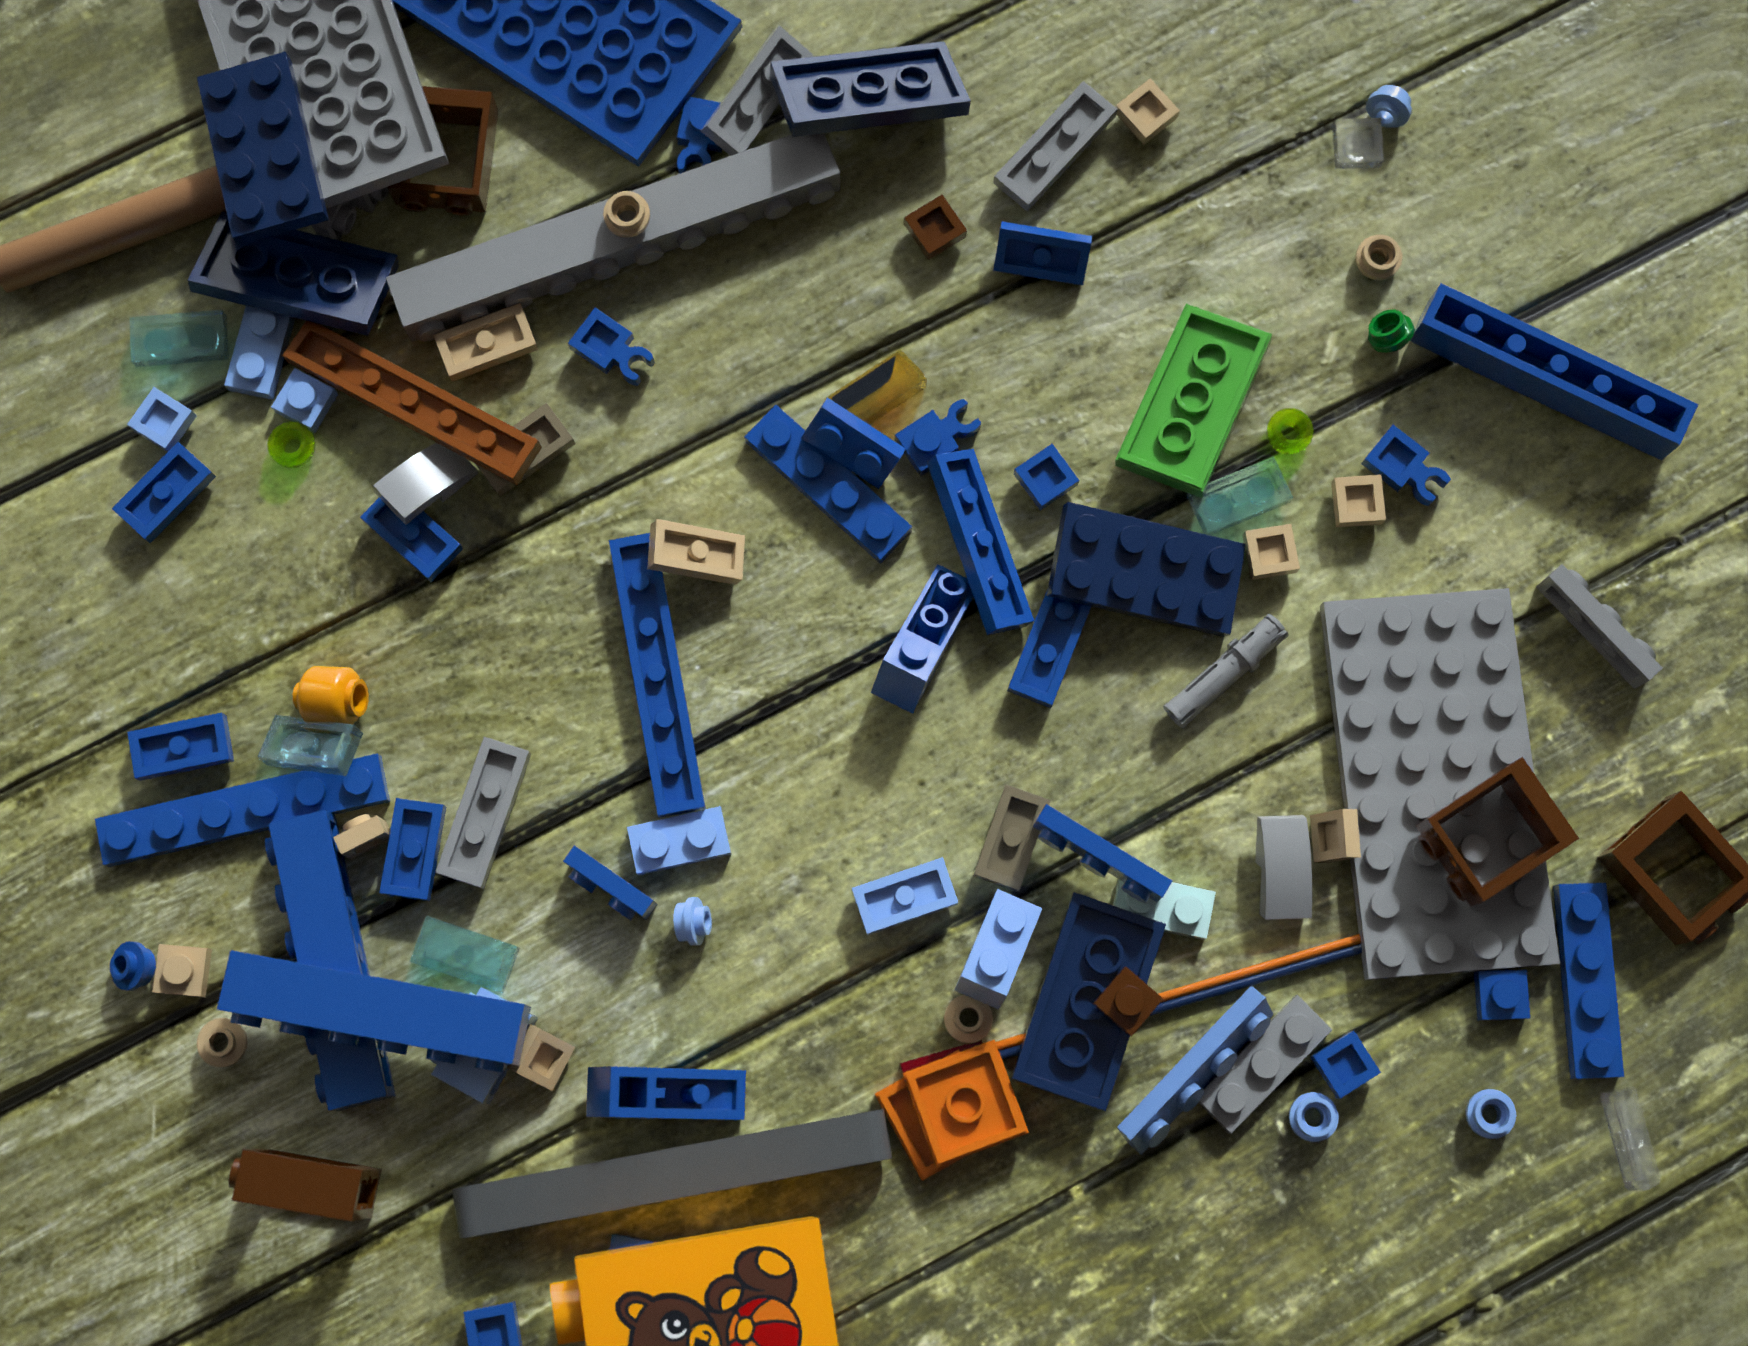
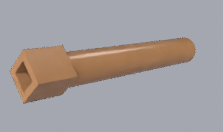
M216 165L0 245V286L7 293H11L217 216L221 212H226Z

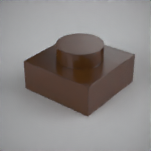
M943 194L904 217L905 227L928 260L967 237V229Z
M1125 966L1092 1005L1131 1037L1163 998Z

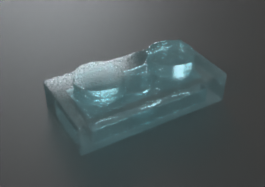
M223 310L129 317L131 362L136 367L229 360L227 315Z
M1274 456L1210 482L1203 498L1187 494L1201 529L1206 535H1213L1290 503L1293 499Z
M275 715L258 758L267 766L347 776L363 733L352 724L305 722L302 718Z
M426 916L410 962L504 993L520 948Z

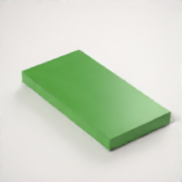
M1185 304L1118 452L1115 466L1203 498L1269 348L1272 334Z

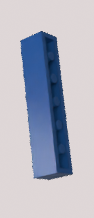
M1440 283L1427 302L1415 327L1414 335L1410 340L1427 350L1659 460H1663L1681 444L1699 405Z
M325 809L269 823L271 837L265 839V848L270 864L272 866L277 865L281 884L275 885V896L280 911L282 913L287 912L291 931L285 932V944L290 959H297L298 963L370 976L345 856L341 855L333 839L334 836L340 834L336 816ZM311 1027L309 1037L305 1036V1040L310 1054H317L320 1074L315 1075V1088L319 1101L321 1103L327 1102L329 1111H340L396 1096L387 1052L377 1050L378 1039L360 1036L358 1046L328 1041L329 1030Z
M230 950L217 1010L232 1012L230 1023L260 1028L262 1018L281 1022L279 1032L309 1037L311 1027L330 1031L328 1041L358 1046L359 1037L362 1036L378 1039L377 1050L406 1055L408 1045L427 1048L425 1059L455 1064L457 1054L476 1058L474 1068L504 1073L506 1063L520 1064L531 1006Z

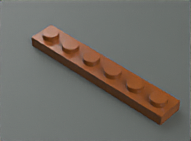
M306 321L282 355L287 363L516 486L542 448L540 442L532 436L318 323Z

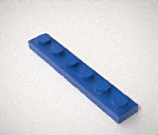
M650 533L609 540L656 810L658 817L662 818L704 810L706 806L664 575L661 571L647 569Z
M377 753L95 818L103 865L112 867L270 830L269 823L325 809L336 815L390 802L382 757Z

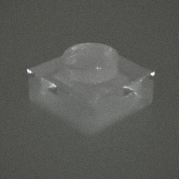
M1381 118L1335 119L1332 126L1335 169L1380 168L1384 162Z

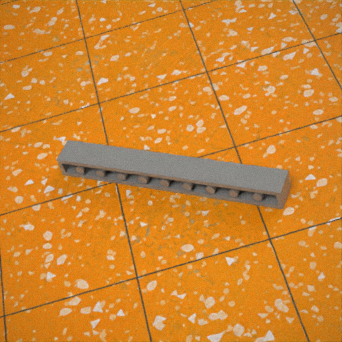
M824 133L798 137L789 135L632 190L631 192L641 195L646 200L650 210L649 224L637 236L630 238L619 237L607 228L603 217L604 206L609 200L607 199L387 276L386 280L402 325L411 342L416 340L432 341L435 340L433 335L518 303H521L522 308H525L535 298L549 293L551 295L568 293L576 287L577 283L591 278L604 280L616 275L620 268L634 263L639 265L653 263L660 259L663 253L680 247L683 250L698 247L710 236L722 232L724 234L738 233L748 227L750 222L764 217L767 219H777L788 214L792 207L807 202L810 204L825 202L832 198L835 192L840 191V172ZM627 210L620 214L619 219L629 222L634 219L636 214L633 211Z

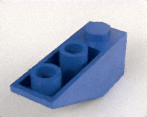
M937 564L885 655L871 690L872 694L912 714L914 713L974 597L967 578Z

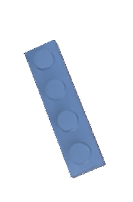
M1250 986L1119 1124L1117 1128L1122 1136L1140 1155L1148 1147H1156L1165 1139L1170 1131V1124L1182 1111L1188 1112L1198 1104L1204 1094L1203 1089L1216 1075L1220 1077L1232 1068L1236 1062L1237 1053L1249 1040L1255 1041L1265 1033L1270 1025V1018L1274 1015L1266 997Z

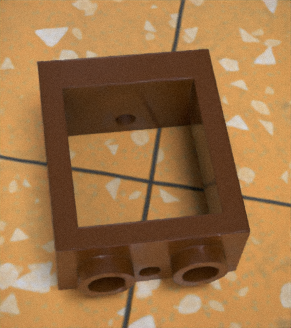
M422 86L435 123L479 126L472 188L410 183L411 178L387 186L395 204L412 212H424L427 208L445 209L448 213L458 216H468L472 212L486 213L498 118V108L492 92Z
M1523 757L1507 765L1416 825L1421 833L1418 839L1423 850L1431 859H1438L1449 874L1446 880L1452 892L1459 900H1467L1471 907L1485 902L1579 839ZM1501 785L1542 845L1481 885L1440 825Z
M1682 791L1665 797L1597 857L1674 945L1692 941L1696 945L1700 944L1719 928L1715 920L1726 910L1732 914L1748 903V863ZM1676 821L1686 829L1733 881L1689 921L1634 861L1636 856Z
M243 1149L241 1158H235L229 1174V1187L234 1188L232 1201L346 1221H357L372 1218L382 1168L273 1149Z

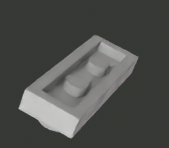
M779 25L769 35L704 125L701 132L730 156L746 151L780 103L770 78V63L773 61L813 57L814 55Z
M1083 81L994 176L993 184L1028 212L1116 117L1118 109Z
M1561 564L1536 586L1634 689L1650 681L1663 669L1655 660L1656 654L1653 649L1643 640L1633 638L1622 626L1623 621L1619 614L1606 604L1601 605L1589 592V585L1586 580L1576 571L1568 570Z
M487 737L483 738L435 873L484 889L531 757L529 751Z
M1295 995L1270 1020V1025L1265 1033L1257 1040L1249 1041L1239 1051L1232 1068L1220 1077L1216 1075L1203 1089L1204 1094L1198 1103L1228 1134H1231L1311 1053L1332 1029L1298 995Z

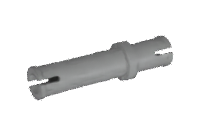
M1267 614L1264 619L1240 640L1233 639L1227 645L1228 650L1217 661L1205 669L1177 696L1163 705L1164 710L1168 712V716L1180 728L1184 729L1202 710L1207 708L1231 687L1235 681L1248 671L1253 673L1260 667L1259 661L1289 636L1288 632L1284 630L1285 627L1273 615Z

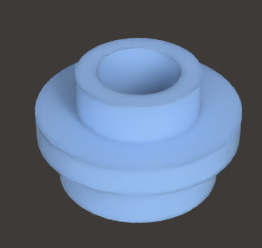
M1384 85L1370 95L1366 103V110L1368 115L1378 125L1382 127H1400L1405 125L1411 116V98L1404 89L1398 86Z
M689 897L685 903L676 904L673 922L678 941H688L691 946L701 945L705 935H709L712 928V917L709 907L703 906L699 897Z
M1486 1089L1477 1092L1470 1098L1466 1106V1119L1470 1128L1477 1135L1487 1139H1497L1507 1135L1512 1130L1516 1121V1109L1512 1100L1506 1094L1498 1090ZM1486 1105H1492L1497 1111V1118L1491 1124L1487 1123L1482 1116L1483 1108Z
M1317 1092L1302 1094L1294 1100L1290 1107V1126L1294 1133L1303 1140L1310 1142L1323 1141L1329 1138L1338 1126V1110L1333 1101L1324 1094ZM1311 1107L1317 1109L1321 1115L1319 1124L1314 1127L1309 1126L1305 1121V1112Z

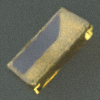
M900 349L828 396V398L870 425L925 389L927 378Z

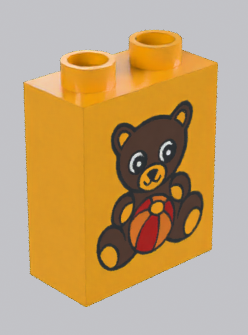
M813 1216L575 1256L577 1279L550 1283L558 1345L586 1341V1346H839L819 1218Z

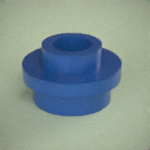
M124 942L116 949L110 961L112 980L121 990L133 991L147 985L152 980L156 970V960L153 952L139 942Z

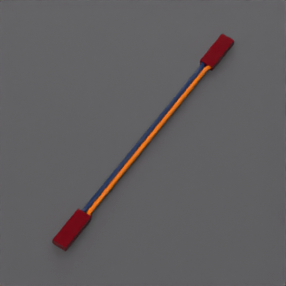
M1360 934L1158 993L1163 1000L1149 1016L1361 954ZM1026 1033L996 1041L1002 1060L1019 1055ZM981 1040L972 1044L960 1045L900 1063L902 1073L940 1060L958 1049L961 1052L983 1044Z

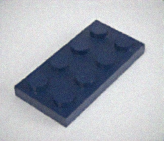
M945 41L773 61L770 63V78L792 137L969 115L971 100Z
M287 52L197 77L231 235L236 244L241 246L329 220L294 69Z
M221 212L188 278L190 292L369 336L389 290L386 277L396 274L399 263L397 254L299 230L289 231L238 246L231 235L227 212Z
M1067 502L1062 508L1046 596L1225 637L1231 634L1246 544Z
M1075 892L1072 893L1011 1079L1106 1111L1130 1037L1092 1004L1125 966L1147 984L1166 927L1165 923Z

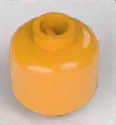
M313 666L303 674L300 682L295 685L293 690V704L295 708L299 710L302 719L312 727L348 728L365 713L369 702L368 687L365 681L360 679L359 675L350 667Z

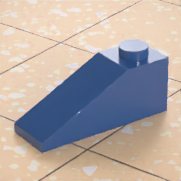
M616 1066L588 1067L586 1117L745 1120L746 1071Z

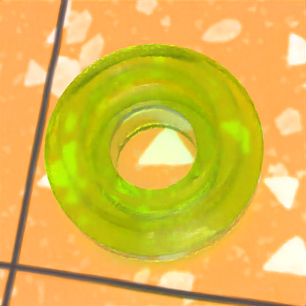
M1286 408L1276 412L1269 420L1266 429L1270 445L1278 452L1287 455L1297 454L1305 450L1310 444L1314 433L1310 418L1304 412L1293 408ZM1285 426L1294 428L1297 437L1295 439L1285 438L1282 435L1281 428Z
M286 422L277 426L271 432L268 439L270 456L277 464L285 468H298L305 465L315 452L316 443L313 434L305 425L298 422ZM299 440L300 447L296 452L287 453L285 451L289 441Z

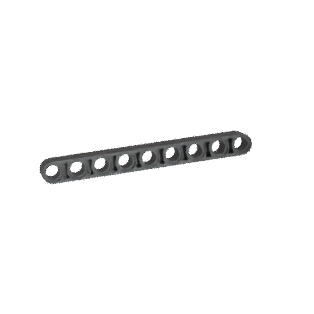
M884 1109L464 1186L452 1189L458 1235L459 1239L891 1159L892 1152Z

